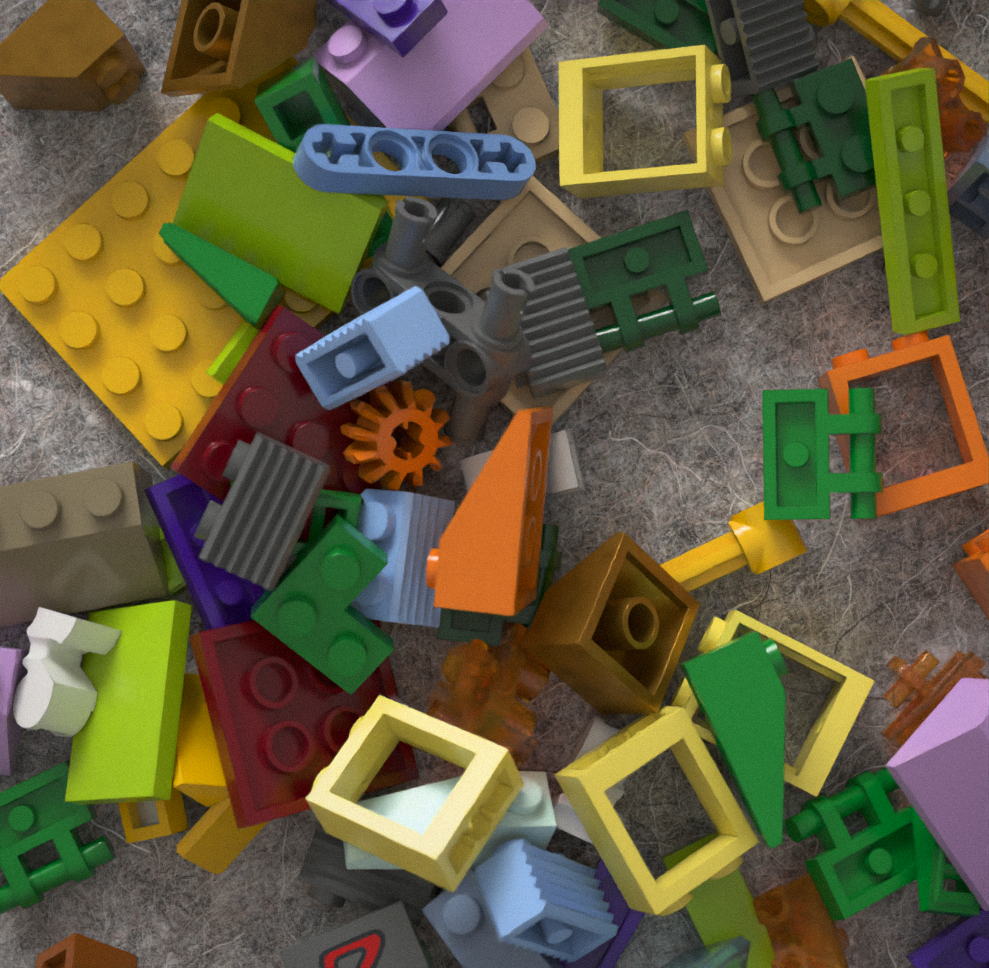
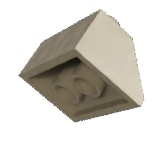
M131 461L0 486V629L33 623L39 607L66 615H76L170 597L159 523L144 492L145 489L153 486L152 475Z

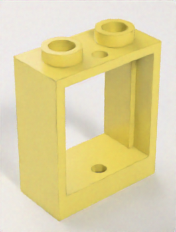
M706 45L558 62L560 187L582 199L724 186V166H729L732 161L731 135L729 129L723 127V103H728L731 99V77L728 66L722 64V61ZM696 80L697 163L604 172L603 90Z
M737 610L728 611L724 620L714 616L697 650L705 653L737 638L739 634L744 635L748 632L757 631L762 642L772 638L783 657L834 682L793 766L784 763V781L817 797L864 704L874 680ZM683 676L669 706L684 707L701 739L717 746L707 723L697 718L700 708L685 676Z
M379 695L368 712L354 723L348 740L332 763L318 774L312 791L306 800L326 833L454 893L524 783L509 749ZM399 741L466 769L423 835L356 805Z
M660 706L658 714L642 715L554 774L630 909L659 916H666L680 910L691 901L693 895L690 891L708 878L711 880L719 879L735 871L743 863L741 855L759 843L684 707ZM670 747L719 835L654 880L605 791Z

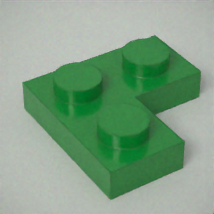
M337 514L281 574L274 590H267L256 601L251 609V618L351 695L394 650V639L350 605L388 564L387 554Z

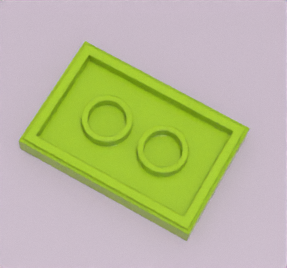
M215 113L208 119L173 224L278 278L282 285L340 314L349 301L352 280L362 269L389 201L375 194L330 193L309 187L295 172L293 167L294 152L219 113Z
M172 600L89 612L88 621L118 629L122 632L115 646L106 655L93 652L83 655L82 670L92 682L98 695L94 711L90 713L82 729L73 736L65 802L92 805L170 800L192 605Z

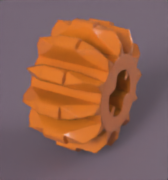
M396 380L390 391L384 385L370 390V405L357 399L350 402L352 411L358 414L359 418L357 423H346L340 426L343 435L355 439L345 449L343 454L347 461L353 464L360 463L358 476L368 483L380 480L383 488L398 491L403 480L413 487L423 486L424 466L434 471L443 469L440 459L435 457L434 454L437 448H446L453 445L448 436L438 432L449 421L450 417L445 410L433 408L436 397L431 391L420 388L414 392L411 383L404 380ZM395 427L398 433L402 435L398 443L390 436Z

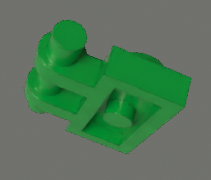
M828 388L762 390L764 520L831 519L830 493H850V519H877L876 493L883 492V473H876L875 435L882 434V414H875L874 388L848 389L849 414H829ZM829 435H849L850 473H830Z
M70 760L64 761L0 793V866L8 883L0 886V915L19 905L23 909H28L44 901V893L70 880L77 884L96 875V867L116 858L114 847L106 835L84 845L75 828L98 816L92 805L65 802ZM53 840L60 857L32 870L23 854Z
M886 767L873 774L869 771H863L849 778L846 781L845 788L829 797L822 794L813 797L801 805V812L785 820L786 832L794 842L799 843L815 835L824 851L805 860L804 863L832 921L845 920L917 879L912 807H903L894 812L887 795L900 787ZM859 811L863 814L868 827L850 836L842 819Z

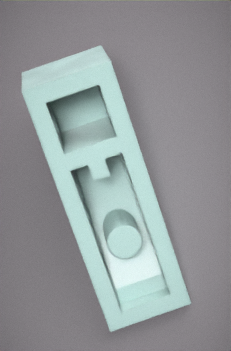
M518 771L524 785L470 868L475 869L492 857V852L499 845L513 839H526L530 845L546 850L557 827L546 772ZM462 776L360 801L356 805L423 835ZM343 841L347 869H402Z

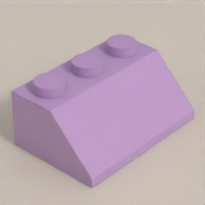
M441 0L449 13L404 58L351 19L338 29L313 56L317 59L327 80L342 100L375 127L443 131L549 26L547 21L528 0Z
M961 678L886 764V768L971 893L976 897L982 909L989 911V679Z

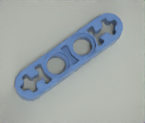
M332 124L315 125L307 130L293 157L295 172L306 185L315 190L330 193L508 200L514 199L521 194L536 169L535 158L531 150L520 140L507 135ZM372 153H388L399 162L402 170L390 171L381 167L375 161ZM432 155H442L453 160L458 166L460 174H450L441 170L434 163Z

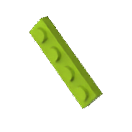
M916 68L865 79L892 330L895 333L910 335L960 322L935 68Z

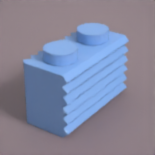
M414 286L297 353L296 364L322 408L332 410L405 374L406 371L414 368L415 365L448 346L450 336L424 291Z
M365 489L361 494L364 502L360 508L358 531L387 554L388 564L350 605L367 619L439 628L441 608L434 607L435 589L428 588L426 585V567L430 550L432 548L439 549V539L453 518L455 501L412 492Z
M513 839L499 845L492 852L491 858L475 868L474 873L500 943L506 941L507 945L522 946L523 950L529 948L530 952L537 951L538 954L544 953L545 957L551 955L552 959L559 958V961L566 960L567 963L577 961L614 937L617 933L619 926L611 924L614 914L607 912L610 903L602 901L605 892L598 890L600 880L594 879L596 869L566 859L563 853H550L530 845L526 839Z

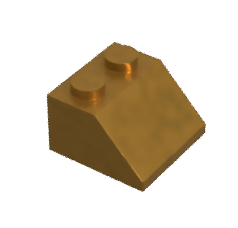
M48 0L0 43V94L14 109L102 112L110 103L118 105L127 100L141 83L139 77L147 71L125 34L93 0Z
M181 0L161 93L169 97L244 87L307 48L308 39L316 24L317 15L315 7L317 0Z
M625 532L615 533L546 590L522 646L600 714H658L700 603Z

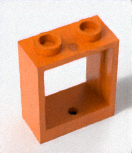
M927 330L905 335L890 342L893 349L892 352L872 358L869 357L867 348L845 353L831 359L833 369L826 371L818 379L820 389L828 388L829 414H849L848 384L928 360L932 362L964 464L883 488L882 493H876L877 518L989 484V456L950 335L930 340ZM835 435L846 471L850 473L849 435ZM862 519V522H865V521H868V520H871V519Z

